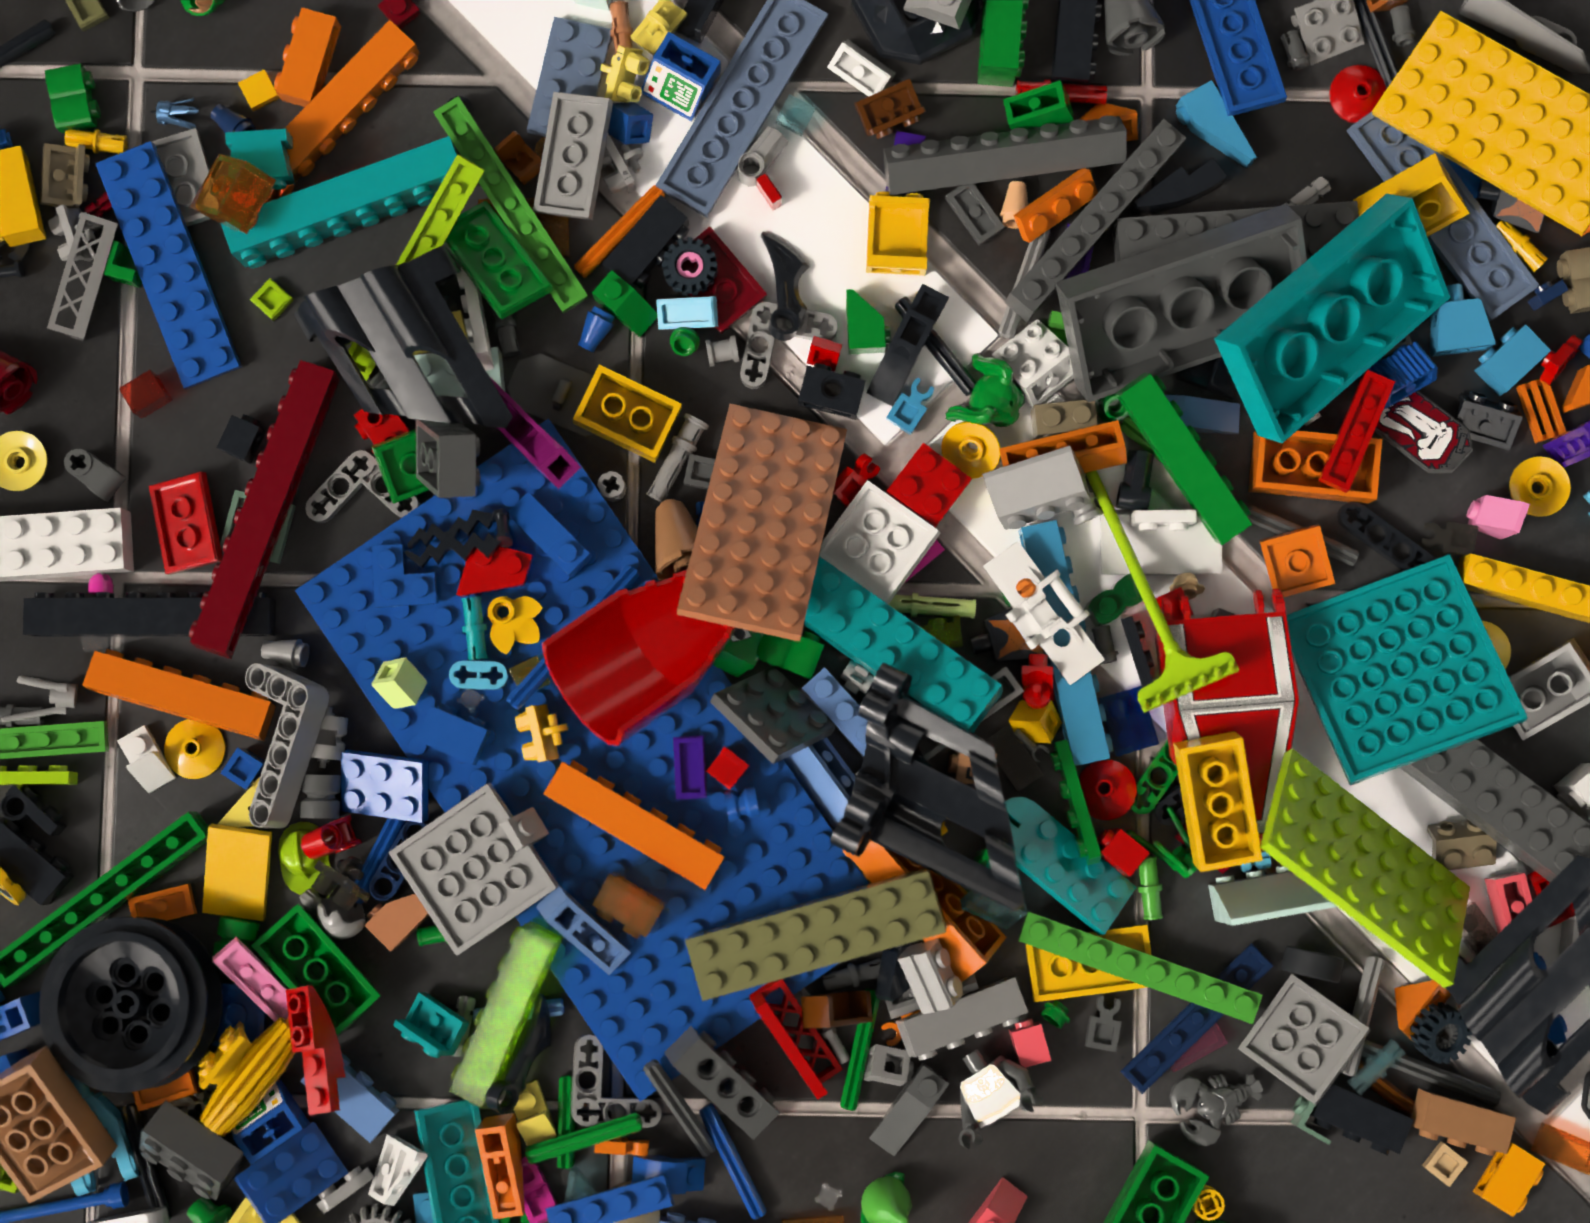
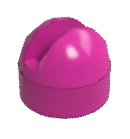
M105 573L94 574L88 583V594L96 595L97 592L113 593L114 585L112 578Z

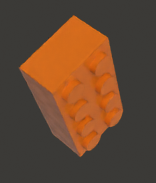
M1297 430L1286 441L1279 443L1260 437L1255 431L1253 432L1248 492L1369 504L1377 500L1382 439L1371 438L1350 490L1345 493L1318 481L1337 434Z

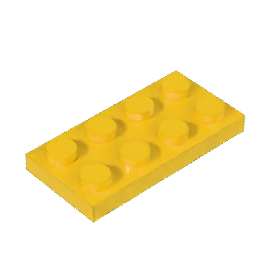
M1146 924L1108 929L1104 935L1099 936L1152 955L1148 925ZM1095 931L1087 932L1099 936ZM1025 944L1033 1002L1147 988L1141 984Z

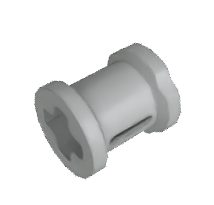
M731 335L729 339L711 342L710 339L705 340L710 367L714 366L715 363L734 360V362H739L735 335Z
M609 471L602 474L598 479L597 486L605 500L617 502L625 496L627 490L626 483L617 472ZM616 480V484L619 487L618 491L612 490L611 493H608L605 484H612Z

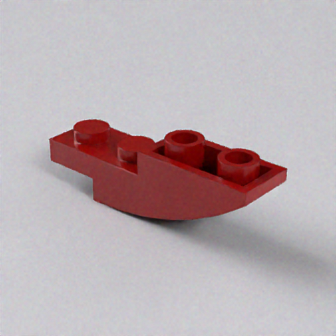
M312 985L286 990L292 1053L302 1052L309 1115L340 1111L337 1079L345 1078L346 1076L339 1041L331 1018Z

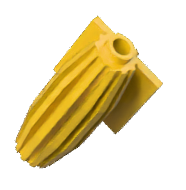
M289 1016L287 1019L279 1017L252 1043H250L245 1033L243 1023L239 1021L234 1028L229 1026L220 1036L218 1041L221 1044L214 1053L208 1051L198 1065L201 1068L198 1072L199 1086L205 1090L209 1084L217 1085L199 1117L200 1121L212 1132L222 1137L227 1135L256 1108L286 1070L295 1054L292 1053Z

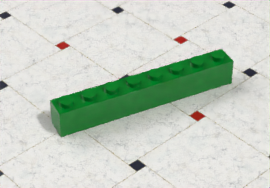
M198 811L184 814L0 952V983L2 986L17 985L53 958L75 934L94 923L104 920L128 902L129 898L136 896L207 843L209 826Z

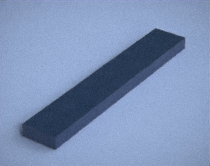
M1251 943L1216 978L1250 990L1274 965ZM1190 1002L1120 1072L1143 1094L1224 1014Z

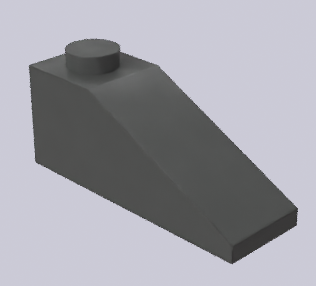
M921 1062L869 1139L895 1156L949 1085L947 1079Z

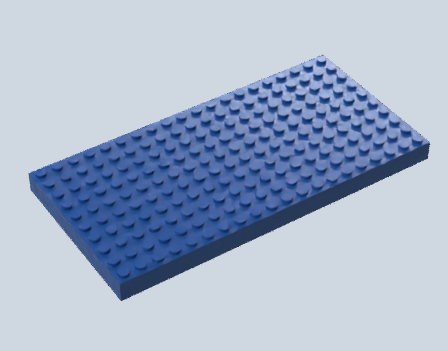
M549 418L542 422L539 426L580 465ZM511 443L476 467L480 472V485L476 486V496L448 498L433 496L297 588L295 592L408 758L428 760V789L445 813L490 782L513 817L532 807L535 809L549 832L548 835L533 845L556 882L588 910L631 953L608 975L545 921L536 907L545 897L515 917L641 1102L657 1091L643 1070L646 1063L653 1059L658 1060L671 1080L681 1074L671 1064L664 1052L690 1026L699 1033L703 1030L706 1031L717 1043L714 1046L717 1049L761 1018L749 995L765 984L702 1001L685 942L689 935L869 883L854 861L848 858L842 849L830 843L833 834L832 829L786 762L781 760L772 764L710 702L714 693L732 685L721 669L711 665L690 695L618 746L607 744L595 736L581 722L563 698L551 675L520 709L513 708L507 702V697L543 659L542 642L579 618L627 565L633 566L640 574L637 580L628 588V591L645 586V582L651 580L659 581L649 563L582 466L558 489ZM528 492L593 557L571 579L509 517L513 546L507 548L534 556L525 586L504 588L498 591L482 592L460 597L456 594L466 561L457 553L449 550L439 565L431 557L423 569L405 554L406 574L432 572L437 574L438 604L386 608L374 607L371 546L403 544L405 551L409 550L421 557L427 548L422 540L412 549H409L407 546L419 527L427 532L433 523L443 532H447L458 517L467 522L473 509L492 513L494 510L502 508L508 512ZM479 521L473 532L483 541L488 533L493 538H496L498 534L497 523L493 522L488 530ZM460 530L456 540L465 545L470 536ZM434 537L430 544L437 548L441 541ZM501 596L509 597L512 600L527 596L536 600L543 607L542 611L533 618L539 627L540 641L535 644H524L515 641L508 654L500 652L490 638V630L493 623L488 618L487 610L491 601ZM482 597L483 623L487 624V630L484 632L488 658L468 660L466 633L462 632V626H465L462 598ZM505 606L499 608V617H507L509 609ZM406 657L426 679L427 684L416 705L394 709L371 684L384 661ZM458 661H494L503 664L508 669L510 677L507 685L499 690L461 689L452 684L449 678V671L452 665ZM463 666L461 672H456V677L461 679V684H464L467 678H477V673L469 672L466 670V666ZM494 667L492 673H482V678L492 680V685H495L498 679L503 678V673L498 672L497 667ZM440 703H443L458 710L455 716L467 720L468 716L471 715L486 722L484 728L491 730V733L477 765L465 762L415 740L430 705L438 708ZM547 704L549 715L556 714L558 724H568L569 728L567 731L560 732L563 744L557 745L559 759L544 762L525 760L522 744L533 742L531 730L519 732L515 716L526 712V707ZM704 736L706 770L717 758L724 746L749 765L748 769L731 790L739 794L746 787L755 786L760 816L750 818L747 815H741L739 820L729 822L724 792L730 790L707 772V798L676 800L673 737ZM572 760L588 768L586 775L597 780L598 776H601L615 784L612 790L623 796L627 791L642 800L639 806L650 812L652 807L669 816L666 822L677 828L679 823L696 832L693 838L704 844L705 840L708 839L722 847L720 854L725 856L706 890L545 796L543 793L561 763L566 762L570 764ZM839 963L783 978V980L794 995ZM779 987L765 998L768 1003L782 1004L784 992Z

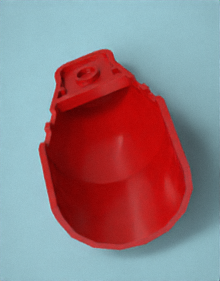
M687 570L674 573L673 577L655 582V580L645 582V586L629 591L627 588L619 590L542 642L546 666L563 698L581 722L595 736L609 745H620L690 695L737 630L736 627L677 615V608Z

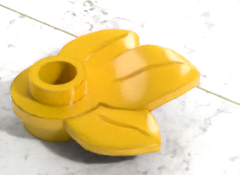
M501 596L492 600L488 606L487 614L489 620L493 623L490 630V638L495 647L500 652L508 654L515 641L524 644L538 643L540 641V631L533 618L542 611L543 607L536 600L527 596L514 600ZM503 606L509 609V614L505 618H501L498 615L499 608Z

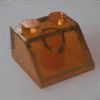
M218 154L190 208L233 230L247 234L255 226L258 220V213L264 202L271 197L272 187L276 180L247 161Z
M616 872L608 875L593 903V906L598 908L597 915L611 923L614 919L625 925L622 930L637 939L641 935L644 937L649 935L667 905L664 901Z

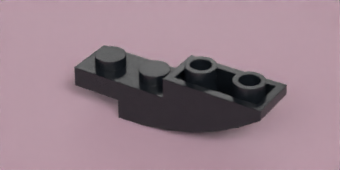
M922 283L910 308H908L866 394L893 407L949 300L948 296Z

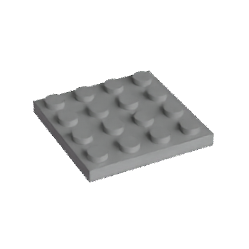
M491 782L388 852L456 956L558 888V883L532 844L519 851L515 850L501 826L503 822L512 818L513 815Z

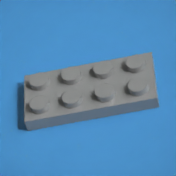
M553 92L533 211L536 213L593 220L613 101L610 98Z

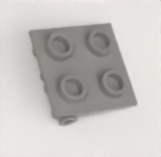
M1314 0L1294 8L1295 15L1291 16V21L1294 27L1299 26L1305 51L1310 55L1308 60L1310 66L1365 44L1354 0Z

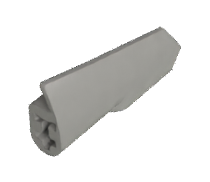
M1464 0L1459 10L1460 15L1516 40L1517 45L1523 50L1572 73L1590 74V67L1586 61L1584 51L1576 46V36L1569 29L1540 16L1530 17L1506 0Z

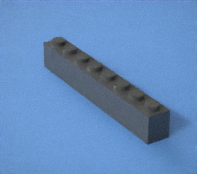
M1107 115L1095 120H1073L1070 123L1058 125L1044 124L1041 127L1029 129L1014 128L1007 132H985L978 136H956L952 139L941 141L926 140L912 145L896 144L890 148H883L885 181L889 194L894 195L1125 163L1127 130L1120 116Z
M1163 119L1010 292L1004 303L1028 322L1056 290V282L1064 280L1113 225L1116 219L1120 217L1177 152L1186 137Z

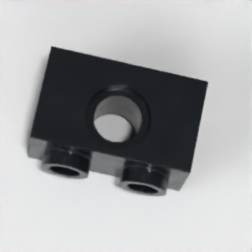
M815 363L814 367L807 365L798 405L856 420L866 380L860 379V374L851 371H844L843 374L832 372V368L824 364ZM830 383L837 384L841 389V393L835 397H830L824 392L825 386Z

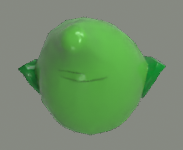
M889 1173L885 1177L877 1178L866 1187L861 1201V1223H909L908 1216L912 1203L909 1191L904 1186V1173Z

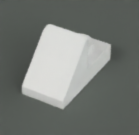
M146 725L117 740L130 763L126 766L127 770L149 794L176 779L174 772L169 767L161 749Z

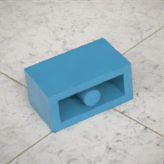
M1527 325L1518 330L1512 327L1499 339L1502 344L1496 350L1491 347L1478 358L1481 364L1474 371L1498 396L1509 391L1551 351Z

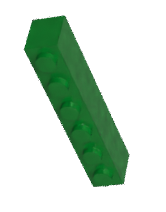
M1144 372L1116 392L1115 395L1192 509L1196 510L1197 516L1214 541L1224 545L1252 525L1248 519L1251 513L1241 499L1236 501L1231 491L1234 490V487L1225 475L1219 476L1214 468L1217 462L1208 450L1202 451L1197 443L1201 439L1191 425L1185 426L1180 418L1184 415L1182 410L1174 400L1169 402L1163 393L1167 389L1157 375L1152 377L1151 374Z

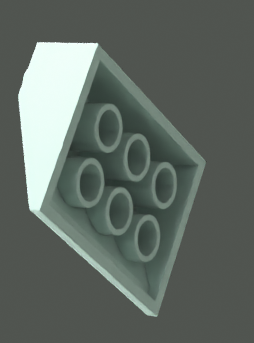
M1284 865L1276 867V873L1265 874L1264 869L1246 872V878L1235 880L1234 875L1221 876L1216 878L1215 884L1208 885L1215 921L1232 926L1337 907Z

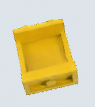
M877 192L876 195L870 196L866 273L925 276L927 271L930 198H923V195L919 193H908L906 197H897L890 195L889 192Z

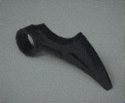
M761 232L760 237L769 253L776 282L777 310L771 315L768 328L770 334L777 340L788 341L796 336L800 322L807 311V307L800 298L798 284L801 276L810 266L786 243L767 232ZM781 318L788 319L793 327L789 330H782L777 326L776 321Z
M539 993L536 996L527 1033L505 1079L496 1080L487 1091V1106L500 1114H507L514 1109L519 1095L526 1089L527 1076L534 1060L542 1051L551 1046V1019L548 1004L543 994ZM506 1090L505 1097L499 1104L500 1096Z

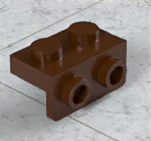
M910 78L854 103L867 136L875 134L877 139L893 133L892 126L901 122L906 127L920 121L919 114L926 112L925 107L920 105Z

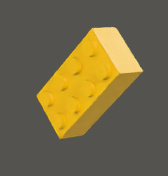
M1234 731L1173 743L1193 864L1200 872L1262 861L1243 738Z

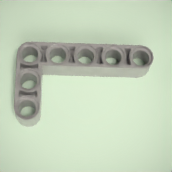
M254 663L246 671L245 682L247 687L282 704L283 708L251 803L249 819L251 824L258 828L282 829L290 822L328 706L329 693L322 685L285 668Z

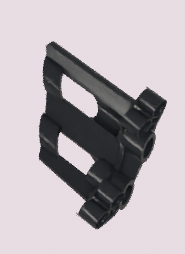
M445 246L435 248L409 262L377 268L360 275V278L308 294L304 297L305 301L301 303L294 313V317L308 341L314 342V338L318 337L364 412L381 415H401L417 420L471 423L507 428L513 418L439 292V289L445 287L444 283L458 273H461ZM355 342L367 349L390 389L370 388L346 346ZM418 350L428 351L444 358L450 365L468 398L436 395L413 353Z
M882 663L873 679L872 688L864 697L858 711V716L868 721L865 735L866 749L862 767L857 773L852 795L846 805L844 816L835 827L830 843L859 858L870 841H873L1012 911L1024 907L1025 903L1016 865L1013 835L1007 805L1002 793L999 768L993 744L908 698L907 695L913 676L887 663ZM922 737L931 738L970 757L975 788L934 769L927 762L919 748V742ZM948 819L985 838L991 869L945 846L941 835V826L944 820Z
M1578 855L1471 962H1468L1459 954L1454 984L1446 987L1455 999L1465 1024L1477 1040L1482 1042L1497 1064L1501 1075L1512 1092L1518 1098L1522 1097L1527 1104L1545 1115H1549L1571 1094L1570 1091L1567 1093L1560 1082L1590 1051V1018L1559 1048L1548 1037L1553 1019L1588 985L1590 988V858ZM1573 903L1579 937L1550 966L1541 970L1537 967L1534 960L1535 941Z

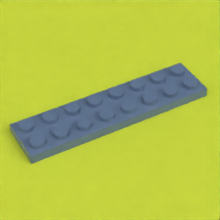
M805 0L766 1L656 183V187L663 190L671 198L708 218L738 168L740 156L749 150L827 20L828 13Z
M1372 112L1348 128V134L1384 182L1434 153L1437 155L1449 173L1470 214L1428 236V240L1459 284H1462L1471 299L1480 298L1482 300L1488 321L1494 319L1540 286L1444 156L1373 116Z

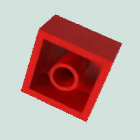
M923 442L887 489L886 493L936 528L969 485L972 478Z

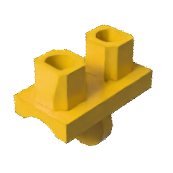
M547 704L526 707V712L515 716L519 732L531 730L533 742L522 744L524 759L538 760V762L559 759L557 745L563 744L560 732L569 730L568 724L559 725L556 714L549 715Z

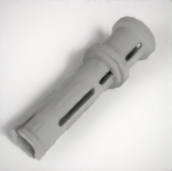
M688 413L684 415L685 421L677 436L672 437L671 443L673 446L653 484L646 493V495L661 503L666 499L689 454L696 452L697 447L695 445L702 432L709 428L708 424Z

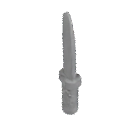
M805 988L801 990L803 996L811 995ZM835 1027L822 1028L821 1034L824 1040L828 1041L839 1063L843 1064L849 1061L851 1057L844 1045H842L840 1038H838L837 1029Z

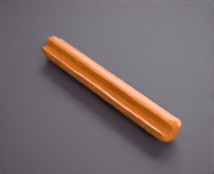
M653 185L574 265L577 273L586 278L617 247L660 195L664 198L666 197L664 191Z

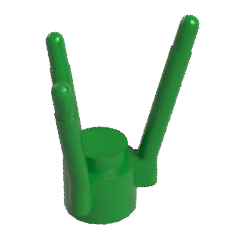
M1171 806L1167 807V812L1187 846L1185 849L1183 846H1179L1171 852L1159 841H1154L1152 845L1132 830L1128 829L1126 831L1136 842L1167 863L1183 878L1191 876L1197 870V867L1193 864L1189 836Z

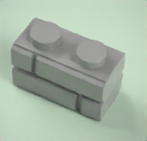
M938 939L910 945L898 957V961L923 1015L937 1010L950 1009L963 996L962 982L957 976H954L950 967V955L946 949L942 948Z

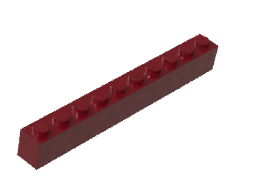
M300 360L298 367L293 368L288 381L290 385L286 396L283 395L278 404V418L276 423L270 425L267 432V440L269 441L265 451H260L257 457L256 468L258 469L254 479H249L246 485L245 495L247 497L243 507L240 506L235 513L234 524L236 525L232 535L229 534L224 541L223 552L225 553L221 563H217L213 569V583L210 591H206L202 597L200 604L202 611L199 619L195 620L191 625L189 631L190 643L198 649L229 659L233 657L340 381L334 370Z

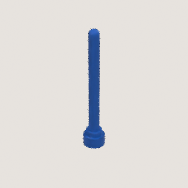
M125 1182L110 1184L109 1188H105L100 1193L0 1211V1223L20 1221L104 1204L106 1207L111 1206L113 1209L127 1207L129 1204L128 1187Z

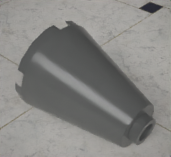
M1104 0L1106 44L1110 53L1119 56L1133 55L1132 49L1142 47V50L1146 51L1158 44L1164 37V22L1150 0Z

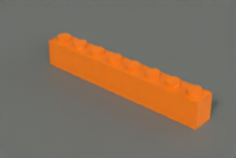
M389 20L285 127L293 137V149H287L294 182L301 176H307L314 169L315 162L322 154L327 155L336 145L335 141L343 133L347 134L354 128L356 119L363 112L367 113L375 106L377 97L384 90L389 91L396 84L397 77L405 69L409 70L417 62L420 52L416 43L392 21ZM230 184L223 193L239 209L245 211L290 194L294 189V185H286L285 189L273 190L269 189L268 186L256 187L254 191L243 192Z

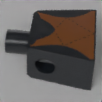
M1481 180L1477 198L1493 201L1491 210L1495 218L1536 233L1540 232L1545 216L1543 213L1486 180Z
M1013 608L986 619L983 622L986 633L970 637L973 654L991 651L994 663L1029 660V654H1045L1039 644L1031 650L1015 625L1009 621L1006 613Z

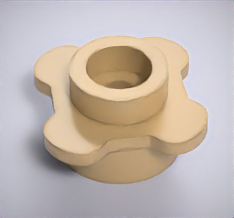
M1193 573L1178 575L1169 587L1170 591L1182 587L1185 596L1189 600L1205 591L1204 585L1198 583L1197 577Z

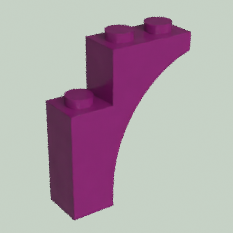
M490 377L513 416L507 428H496L540 473L559 489L581 466Z

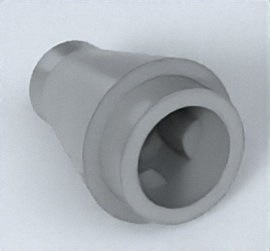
M301 639L265 640L261 647L262 658L270 659L293 669L305 667L309 659V645L303 643Z

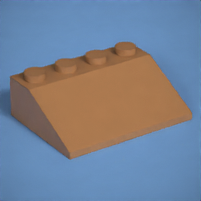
M46 1046L0 1073V1164L29 1204L102 1167L118 1147Z

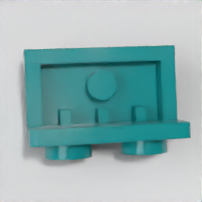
M418 992L406 1019H396L393 1026L402 1032L401 1036L423 1046V1051L434 1058H440V1056H454L470 1022L428 993Z

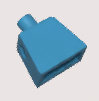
M1462 284L1446 286L1451 298L1431 314L1430 357L1482 351L1495 345V339L1482 300L1480 298L1464 300Z

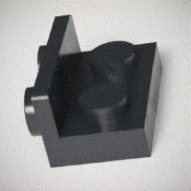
M1470 391L1469 395L1460 393L1458 399L1461 403L1455 419L1470 429L1471 439L1510 450L1523 418L1520 411L1516 409L1517 405L1506 400H1499L1498 403L1487 400V396L1474 391Z

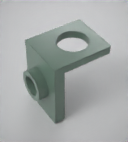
M1301 1095L1293 1107L1295 1114L1290 1123L1330 1145L1331 1140L1305 1126L1315 1105Z

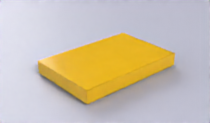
M210 824L207 837L202 913L257 921L265 919L272 832Z

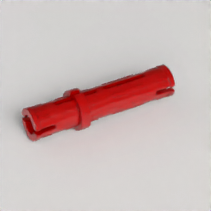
M1044 79V82L1017 80L1016 95L1051 84V80ZM1063 84L1070 97V102L1106 104L1107 93L1105 92H1107V85Z

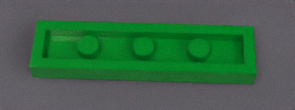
M1066 739L1055 742L1054 752L1050 753L1051 762L1055 771L1060 770L1063 780L1059 782V789L1063 800L1068 799L1071 810L1067 811L1070 826L1072 829L1077 828L1080 838L1076 840L1078 854L1080 858H1086L1087 865L1099 863L1102 855L1068 741Z

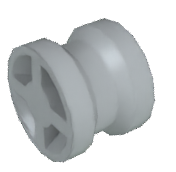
M1090 492L1092 503L1084 505L1079 510L1072 511L1075 516L1073 520L1075 526L1086 523L1103 514L1101 508L1097 507L1094 502L1096 498L1094 492Z

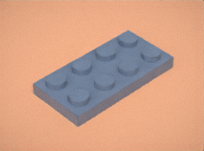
M554 16L527 126L528 133L546 137L553 92L598 97L603 71L600 68L602 63H606L611 42V29Z

